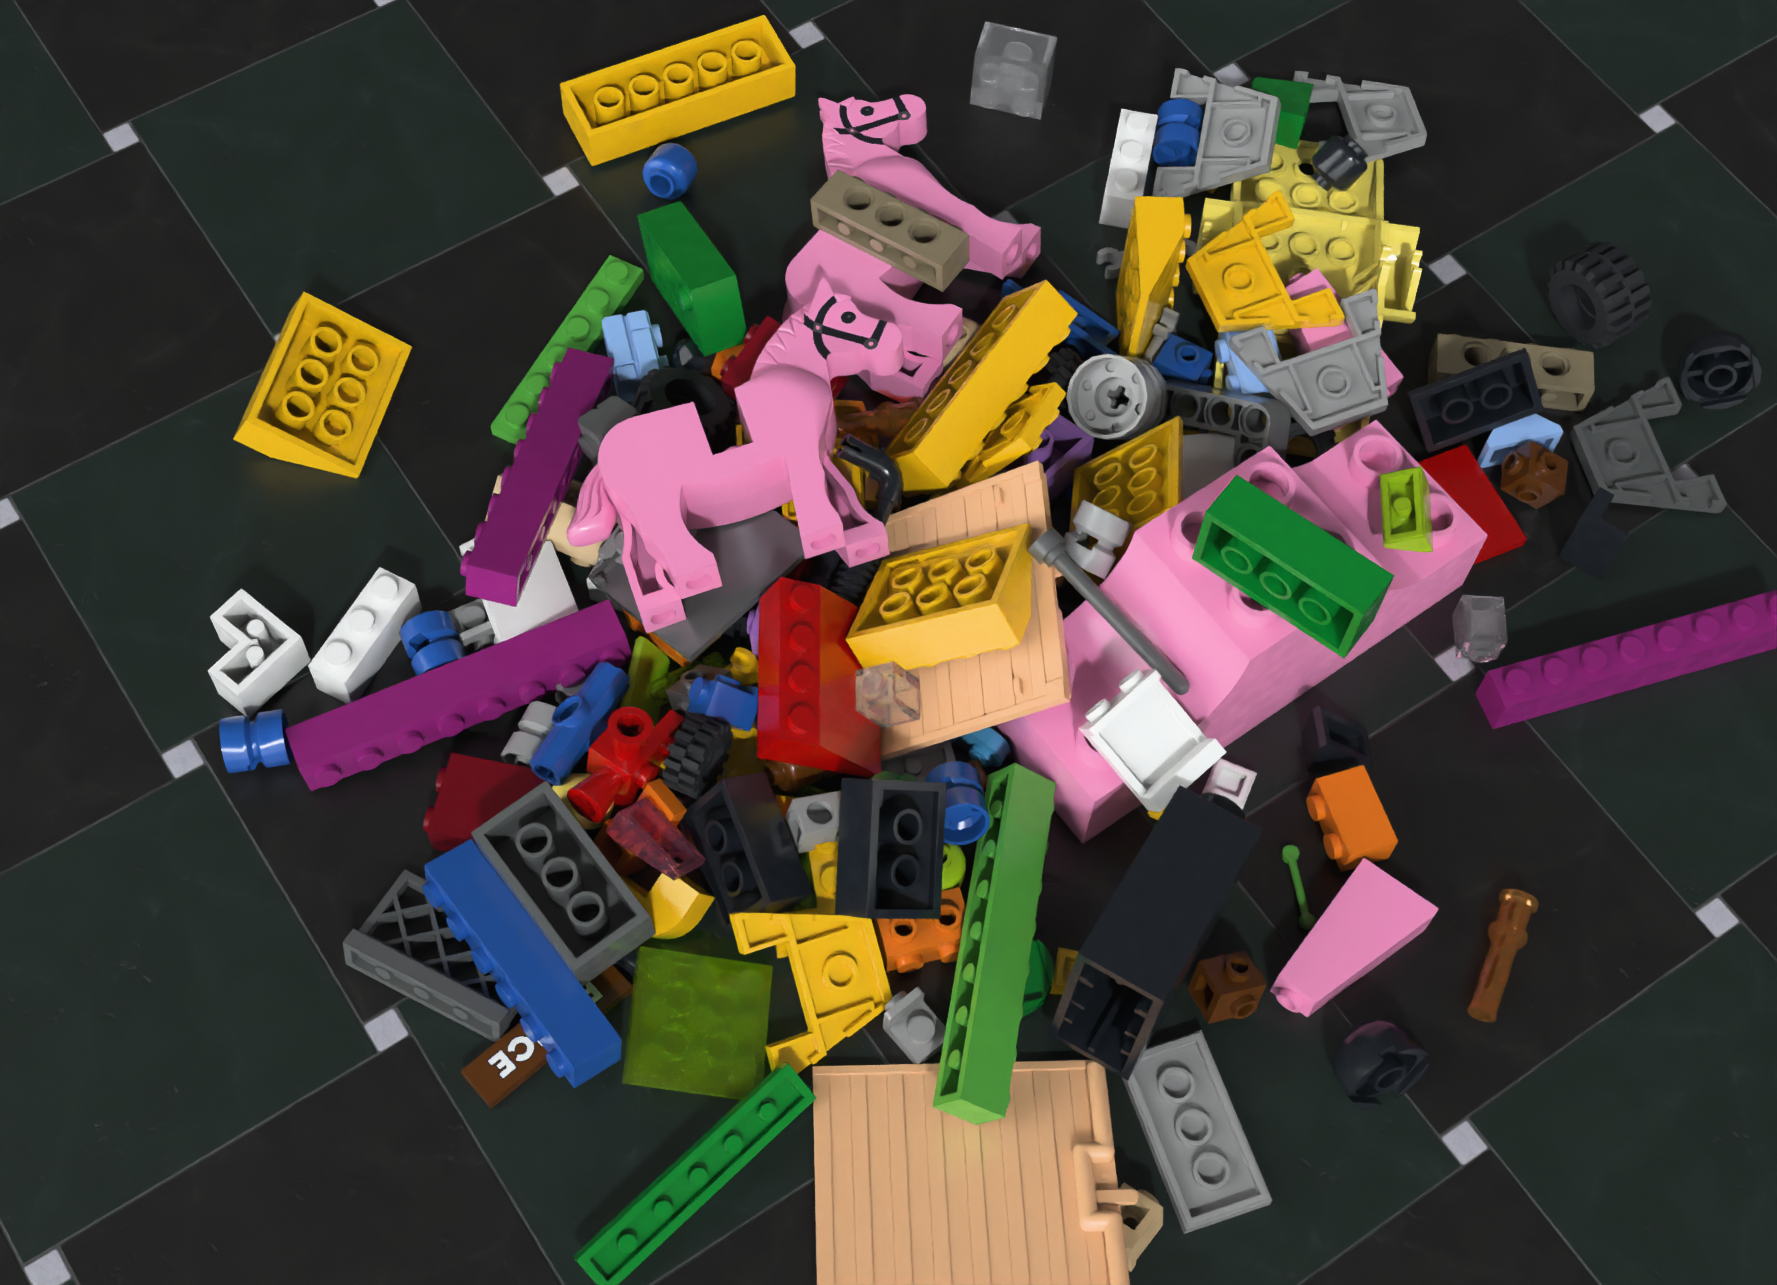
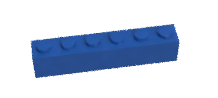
M471 839L424 865L426 884L422 888L429 903L435 909L441 907L448 916L446 921L454 937L458 941L465 939L471 947V957L476 967L484 975L489 972L496 981L495 988L499 998L507 1008L514 1006L522 1017L520 1022L524 1032L533 1043L540 1041L548 1052L546 1053L547 1062L557 1077L565 1076L573 1088H576L621 1060V1037Z

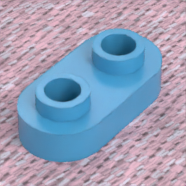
M990 727L950 739L951 744L955 743L966 750L970 758L980 761L983 767H999L1011 752L1008 742Z

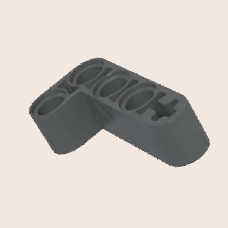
M1176 379L1165 380L1168 397L1171 398V401L1167 404L1166 413L1162 420L1169 421L1180 416L1184 425L1235 435L1234 468L1269 445L1285 461L1291 415L1288 407L1283 402ZM1195 399H1196V402H1197V411L1195 410V407H1194V401H1195ZM1229 406H1230L1231 411H1232L1231 419H1230V417H1229V415H1228V407H1229ZM1263 413H1265L1267 418L1266 427L1262 420Z

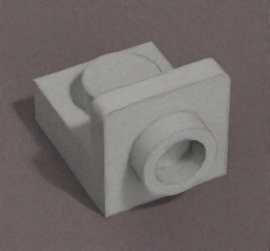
M479 598L447 612L452 617L459 634V642L463 644L467 656L493 646L495 633L482 599Z
M916 987L909 994L905 991L899 992L886 1004L882 1027L913 1064L925 1063L943 1048L946 1026L925 1004V993L919 987Z

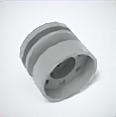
M1115 354L1094 356L1081 364L1070 379L1066 396L1069 413L1076 425L1092 437L1107 440H1131L1157 427L1165 416L1169 399L1166 382L1155 366L1144 359ZM1121 392H1124V395L1129 398L1127 405L1124 404V400L1119 398Z

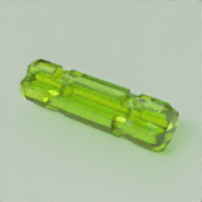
M712 652L702 657L703 662L701 663L699 660H696L687 667H681L669 673L668 679L660 677L650 682V697L656 705H663L669 702L666 690L679 681L685 672L694 669L699 664L724 669L727 667L725 660L720 653Z

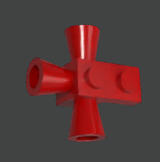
M627 706L614 711L609 717L608 728L589 747L586 771L591 775L567 792V798L571 806L582 817L595 823L602 821L613 801V814L622 815L631 811L640 797L642 789L646 788L647 783L654 781L659 771L658 767L670 755V751H668L669 746L674 744L676 740L674 736L677 730H682V723L685 721V718L671 709L653 728L651 717L640 708Z

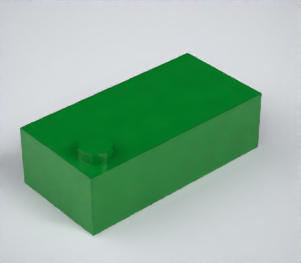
M678 201L637 215L651 280L704 357L743 344L747 329L736 274L684 204Z
M1238 475L1232 479L1205 512L1192 555L1194 561L1344 659L1374 621L1394 578V575Z

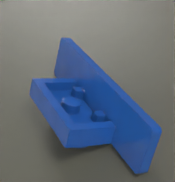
M1008 279L1003 284L1001 300L1003 297L1024 288ZM1059 290L1058 293L1071 305L1078 315L1069 325L1071 329L1070 334L1057 346L1061 349H1067V347L1072 349L1084 361L1103 354L1118 355L1111 348L1119 341L1121 331L1062 290Z

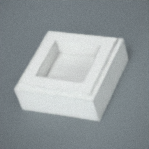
M1220 758L1214 763L1203 793H1216L1225 796L1243 810L1257 772Z

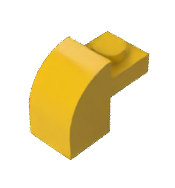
M667 868L664 869L650 892L631 878L619 875L651 917L656 932L652 938L674 939L685 935L699 923L716 898L683 873Z

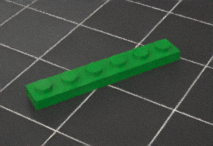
M782 1062L572 1257L596 1285H618L816 1099V1096L789 1063Z

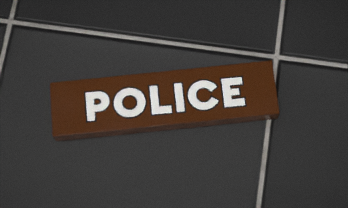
M614 965L583 986L603 1015L633 992L632 985ZM520 1022L460 1072L489 1108L492 1109L547 1063L546 1053L548 1052L540 1041L533 1043L528 1038Z

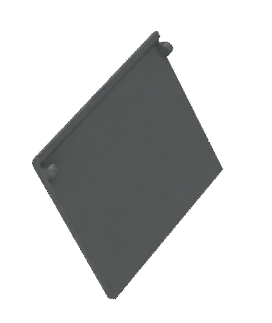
M770 510L758 516L731 524L697 529V534L693 538L713 553L722 586L681 599L687 619L653 631L655 635L689 662H692L753 607L759 601V598L780 577L785 578L805 559L799 528L776 511ZM616 551L611 558L609 557L589 574L588 578L601 592L643 624L625 568L615 561L621 555Z

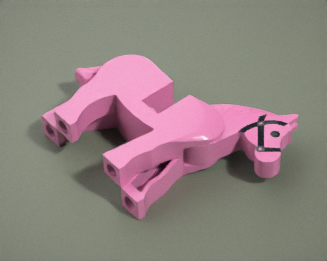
M905 94L880 102H867L851 97L840 103H835L825 98L818 99L821 109L820 119L824 124L822 141L828 180L837 170H840L852 177H859L866 184L876 189L893 194L897 199L917 209L925 210L931 216L949 225L959 227L963 232L969 234L970 261L964 267L965 269L992 273L1002 280L1005 276L1022 279L1040 254L1041 227L1032 223H1006L986 216L974 205L968 204L948 192L922 163L898 153L901 146L916 144L924 139L927 134L926 105L920 97ZM819 230L787 267L785 281L788 299L783 310L782 324L801 307L813 301L820 279L826 278L834 294L851 295L852 302L862 314L891 322L900 329L904 348V363L901 369L895 374L888 376L876 375L866 369L860 371L857 375L872 390L917 410L943 376V360L963 334L962 308L953 304H926L912 301V298L924 282ZM908 351H913L928 357L915 356L909 353Z
M823 277L818 283L813 301L801 307L779 327L759 355L750 380L734 389L743 433L747 442L746 445L732 446L724 452L713 455L694 402L628 418L615 425L606 434L599 448L598 464L591 470L582 484L576 510L566 533L570 545L584 547L607 540L611 535L615 521L617 522L620 529L624 532L622 561L646 634L686 620L681 599L722 586L713 553L692 537L688 531L691 529L710 528L739 522L766 513L793 500L805 559L836 550L850 568L890 555L887 532L883 522L875 519L864 510L857 499L853 487L832 463L837 437V423L830 381L836 376L854 375L864 369L880 376H888L898 372L904 363L903 338L900 329L891 322L862 314L852 302L851 295L834 294L827 279Z

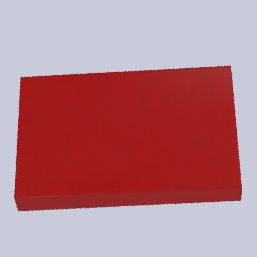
M1466 444L1418 462L1488 535L1473 565L1524 545L1527 540L1526 536Z

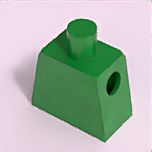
M1263 77L1254 78L1251 86L1252 90L1278 97L1281 103L1275 144L1297 149L1306 121L1314 84Z

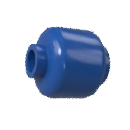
M666 143L660 145L652 153L644 165L642 174L647 188L654 195L662 199L673 200L680 198L688 190L696 178L698 168L694 156L685 147L675 143Z

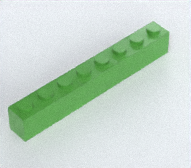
M1017 763L988 775L984 799L990 816V825L986 833L977 840L933 1101L934 1108L975 1125L1005 1118L1006 1109L1010 1103L1009 1090L1013 1065L1017 1057L1018 1030L1024 1011L1022 1004L1025 984L1030 971L1029 958L1032 938L1036 931L1035 919L1038 899L1042 891L1041 879L1044 859L1048 851V833L1051 816L1054 812L1053 800L1056 783Z

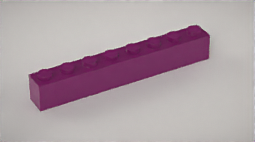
M568 348L562 361L554 363L550 378L551 385L550 387L544 386L540 394L538 413L532 412L530 414L526 428V438H520L516 444L513 466L507 465L501 479V491L499 494L493 493L489 502L488 519L486 522L480 521L477 526L474 538L475 547L473 551L467 550L463 556L460 575L466 577V595L517 607L584 454L578 442L579 438L582 437L578 418L591 409H598L597 405L609 397L613 386L614 358Z
M1777 590L1489 670L1475 694L1491 728L1496 729L1777 648Z
M608 599L286 728L285 732L298 769L310 791H314L321 787L332 786L339 780L360 771L374 769L382 762L402 754L413 753L422 746L441 738L455 736L462 730L483 721L494 720L503 713L525 704L540 701L543 697L557 692L556 685L560 683L565 688L575 687L581 684L585 676L591 674L600 662H608L620 668L623 664L631 662L632 653L626 634Z

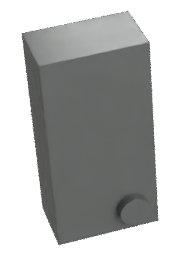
M547 781L471 832L481 853L582 987L656 934L649 914Z

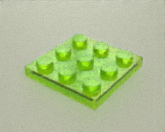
M640 946L636 957L622 1083L742 1100L763 1080L765 1045L767 1041L773 966Z

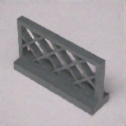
M404 870L358 931L352 929L343 941L346 965L489 1040L497 1042L510 1031V1022L518 1011L514 1006L507 1008L504 1004L490 998L487 987L497 983L491 975L484 976L477 967L478 978L460 982L450 976L449 966L473 961L471 951L445 956L442 939L451 938L454 935L449 927L438 928L435 913L442 912L443 909L441 907L435 909L426 898L422 888L426 884V880ZM410 887L424 894L426 904L400 909L398 899L406 888ZM394 906L395 911L389 912ZM429 914L433 931L407 936L403 920ZM398 921L401 938L383 942L371 936L379 925ZM436 941L440 958L421 962L412 957L410 947ZM441 968H442V969H443V973L440 972V971H438V970H436V969H441Z

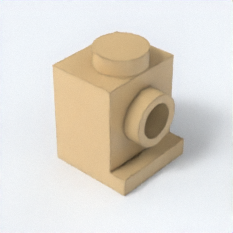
M1124 1182L1119 1189L1134 1188ZM1142 1189L1136 1190L1139 1194L1136 1204L1120 1205L1128 1270L1130 1272L1136 1266V1260L1163 1226L1164 1207L1160 1205L1152 1194ZM1127 1225H1132V1226H1134V1227H1135V1230L1131 1229V1228L1128 1227Z

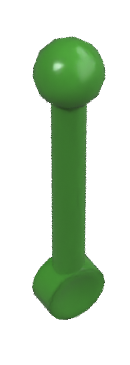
M1287 845L1282 850L1281 858L1289 865L1301 912L1299 925L1304 930H1310L1315 926L1316 918L1309 912L1297 865L1300 853L1296 846Z

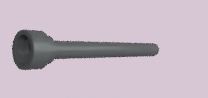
M1053 527L1044 532L1030 546L1028 553L1039 564L1045 563L1049 568L1054 566L1152 669H1156L1162 676L1161 679L1176 694H1186L1190 689L1189 681L1066 554L1068 549L1064 545L1065 539Z

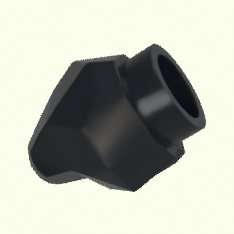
M684 338L673 349L670 367L682 366L688 370L694 369L699 371L700 374L712 378L711 367L716 353L704 357L692 338Z

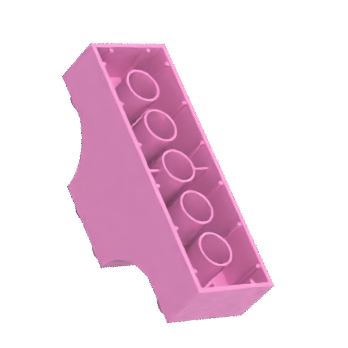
M1377 420L1313 461L1294 468H1290L1269 445L1136 530L1123 557L1099 586L1104 594L1189 681V691L1184 695H1178L1161 678L1159 679L1160 683L1207 738H1215L1223 748L1462 586L1488 536L1423 469L1430 491L1433 552L1424 553L1384 547L1379 474L1419 467L1421 465ZM1236 475L1394 575L1374 621L1345 659L1192 559L1205 512ZM1087 600L1063 620L1072 695L1070 702L990 727L1008 742L1011 748L1009 755L1015 763L1056 783L1053 800L1054 810L1082 844L1142 803L1079 728L1088 721L1085 714L1090 708L1104 698L1110 702L1122 691L1118 685L1131 672L1136 669H1140L1141 672L1153 670Z

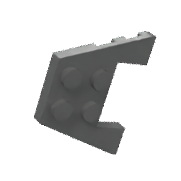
M1670 377L1657 381L1654 387L1646 391L1641 390L1631 395L1628 401L1615 408L1611 406L1573 426L1569 437L1594 495L1601 487L1615 495L1611 501L1612 503L1721 513L1727 503L1714 474L1675 481L1648 422V419L1676 415L1683 406Z

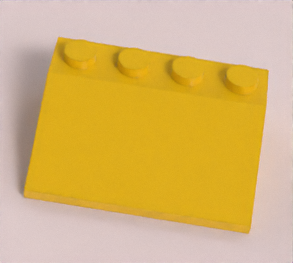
M1135 196L1115 293L1117 329L1121 331L1118 341L1119 355L1141 359L1154 337V334H1152L1154 325L1156 323L1159 324L1164 308L1173 309V287H1178L1179 263H1183L1185 259V239L1183 238H1190L1191 215L1184 214L1183 197Z
M303 291L286 319L233 440L271 458L358 478L412 346Z
M1180 416L1074 469L1069 532H1073L1076 529L1072 520L1083 499L1133 524L1123 546L1114 547L1113 549L1116 559L1108 575L1113 571L1128 549L1136 530L1183 501V421ZM1091 536L1088 548L1092 549L1099 539ZM1080 568L1098 587L1105 580Z
M1030 523L882 560L845 639L868 677L874 678L887 674L892 676L904 670L922 666L932 667L940 662L957 658L967 659L979 653L996 649L1007 650L1020 644L1031 617L1032 556L1028 553V549L1032 545L1033 529Z

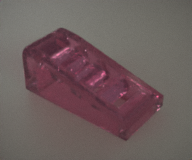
M647 797L617 812L606 831L618 844L674 881L703 865L706 860ZM678 856L684 861L678 864L673 858Z

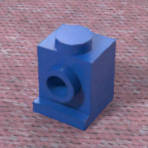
M718 674L714 681L698 677L692 683L689 691L690 703L687 712L702 714L730 726L731 729L750 732L758 710V688L741 686V682Z

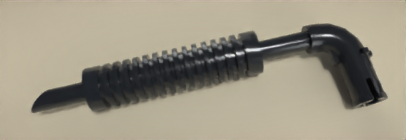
M847 433L839 444L844 448H837L836 457L869 472L868 477L879 482V488L875 496L878 502L872 517L883 522L885 527L893 507H898L902 498L904 488L902 472L896 461L885 453V448L880 447V449H877ZM883 557L850 568L842 559L843 563L838 567L840 571H837L835 574L837 579H833V586L829 590L860 608L864 601L863 598H865L871 586L870 583L873 582V576L878 571L876 568L880 567V561L883 560Z

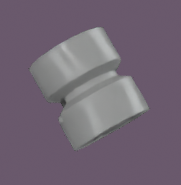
M1083 499L1072 520L1076 527L1075 531L1066 532L1064 536V545L1068 549L1066 554L1080 568L1106 579L1116 559L1113 549L1114 547L1123 546L1133 524ZM1091 536L1099 539L1092 549L1088 548Z
M539 701L529 704L518 723L520 731L512 734L501 753V758L505 763L528 768L532 767L529 761L555 726L551 719L557 707Z

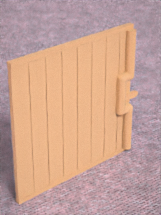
M1037 460L891 514L885 526L890 555L884 556L883 560L1025 523H1030L1033 529V544L1044 532L1052 528L1047 477L1044 473L1043 464ZM1032 557L1031 617L1020 644L1007 650L996 649L979 653L967 659L957 658L940 662L932 667L922 666L904 670L892 676L888 674L880 676L881 761L1070 702L1072 695L1062 611L1058 607L1055 578L1063 575L1054 566L1049 568L1045 563L1039 564ZM825 770L824 777L830 778L843 773Z
M1093 1060L1015 1062L1009 1090L1010 1103L1006 1109L1005 1118L975 1125L933 1107L940 1063L812 1066L813 1094L816 1096V1099L813 1101L817 1285H1130L1120 1205L1136 1204L1139 1194L1134 1189H1118L1105 1067Z

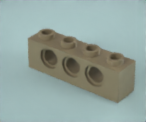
M837 170L810 199L814 227L942 292L970 261L969 234L963 232V230L955 225H949L931 216L923 209H917L897 199L891 193L883 192L866 184L859 177H852Z
M1437 334L1429 354L1428 384L1526 348L1543 408L1583 412L1595 391L1594 352L1577 350L1575 348L1539 346L1535 343L1506 342L1493 338L1480 339L1463 337L1458 334Z

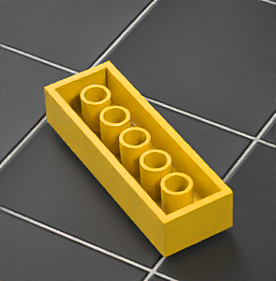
M762 15L560 83L563 114L590 165L595 166L795 96L796 66L767 17Z
M1047 280L1003 297L886 448L885 453L896 461L902 472L904 482L902 494L906 498L921 494L926 496L935 490L942 488L948 490L953 487L962 477L963 472L960 469L967 460L973 459L984 448L985 443L982 440L988 432L996 429L1005 420L1007 414L1004 411L1010 403L1018 400L1027 391L1029 385L1026 382L1031 375L1039 372L1048 363L1050 357L1047 354L1053 346L1060 344L1070 334L1071 329L1069 325L1078 313Z

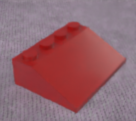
M780 577L759 598L757 758L871 778L881 772L880 676L868 677L845 640L860 608L821 585Z

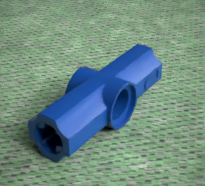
M608 662L598 663L578 693L564 700L556 708L551 719L555 726L529 761L532 766L530 769L538 778L549 782L553 786H562L583 754L588 752L589 747L608 728L607 719L630 687L628 683L630 678L622 669Z

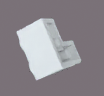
M242 588L210 616L220 640L231 650L208 670V673L218 693L248 718L311 661L302 637Z

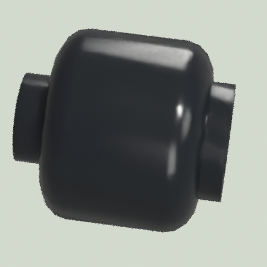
M1348 134L1344 138L1337 135L1333 136L1312 157L1311 164L1316 170L1312 178L1327 192L1332 187L1340 192H1345L1367 170L1368 165L1365 158L1368 156V153Z

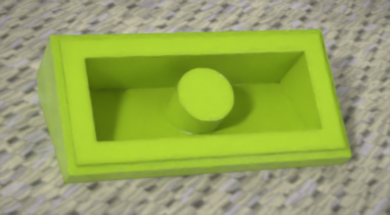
M1422 466L1379 474L1384 547L1424 553L1433 552L1429 483Z
M638 636V639L636 638L628 672L630 687L623 696L621 708L632 706L644 710L651 717L655 727L658 722L670 661L660 649L643 636Z

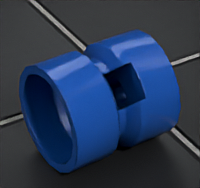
M1169 100L1163 103L1157 112L1158 119L1152 152L1154 161L1161 167H1194L1200 142L1204 111L1197 103L1191 100Z
M434 610L416 615L408 620L400 629L401 641L408 657L412 659L411 665L416 676L467 656L463 644L459 642V634L452 617L446 611Z
M284 709L259 712L256 719L252 721L246 715L220 719L221 750L228 773L255 770L258 762H262L267 768L292 764L293 752L285 729L289 728V723Z
M956 761L938 765L930 771L925 782L947 783L944 843L966 845L977 841L986 833L990 825V816L977 770L968 763Z

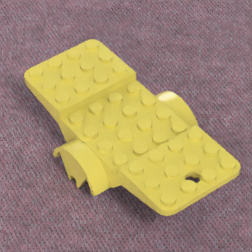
M1300 140L1297 149L1275 144L1270 172L1231 183L1230 201L1205 198L1196 252L1224 230L1226 232L1229 231L1253 208L1256 210L1264 204L1272 193L1281 190L1295 218L1293 227L1260 239L1283 285L1299 273L1307 275L1318 268L1341 299L1375 288L1378 295L1377 315L1381 328L1383 320L1412 324L1416 319V312H1412L1422 272V268H1419V263L1423 251L1416 250L1420 227L1391 224L1389 221L1384 220L1383 159L1367 163V170L1347 191L1340 192L1332 187L1327 192L1312 178V175H1306L1299 169L1300 164H1311V159L1317 153L1319 143ZM1193 283V285H1192L1193 294H1199L1198 291H1197V289H1196V287H1195V285H1194V283ZM1289 329L1273 330L1282 361L1299 356ZM1215 353L1212 387L1227 390L1225 379L1226 376H1229L1226 363L1220 364ZM1229 406V407H1228V415H1229V417H1230V419H1231L1232 411H1231V408H1230V406ZM1263 413L1262 420L1266 427L1267 418L1265 413ZM1370 416L1348 423L1335 431V443H1341L1369 425ZM1298 436L1288 441L1286 454L1315 458L1316 449L1308 438Z

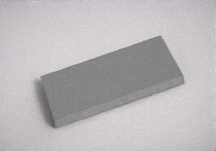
M1202 1030L1147 1047L1129 1080L1124 1078L1122 1080L1183 1233L1186 1234L1270 1205L1273 1200Z

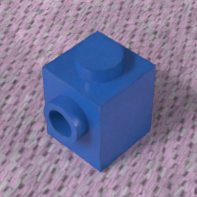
M1171 333L1154 360L1153 366L1159 370L1164 380L1176 379L1209 386L1214 375V371L1209 369L1214 353Z

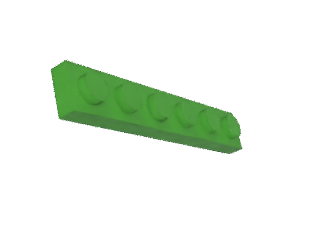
M609 255L490 425L492 435L514 445L517 444L520 438H526L529 416L532 412L538 413L540 394L544 386L550 387L551 385L550 378L554 363L562 361L568 348L594 353L604 338L601 320L604 317L619 315L644 280L642 268Z

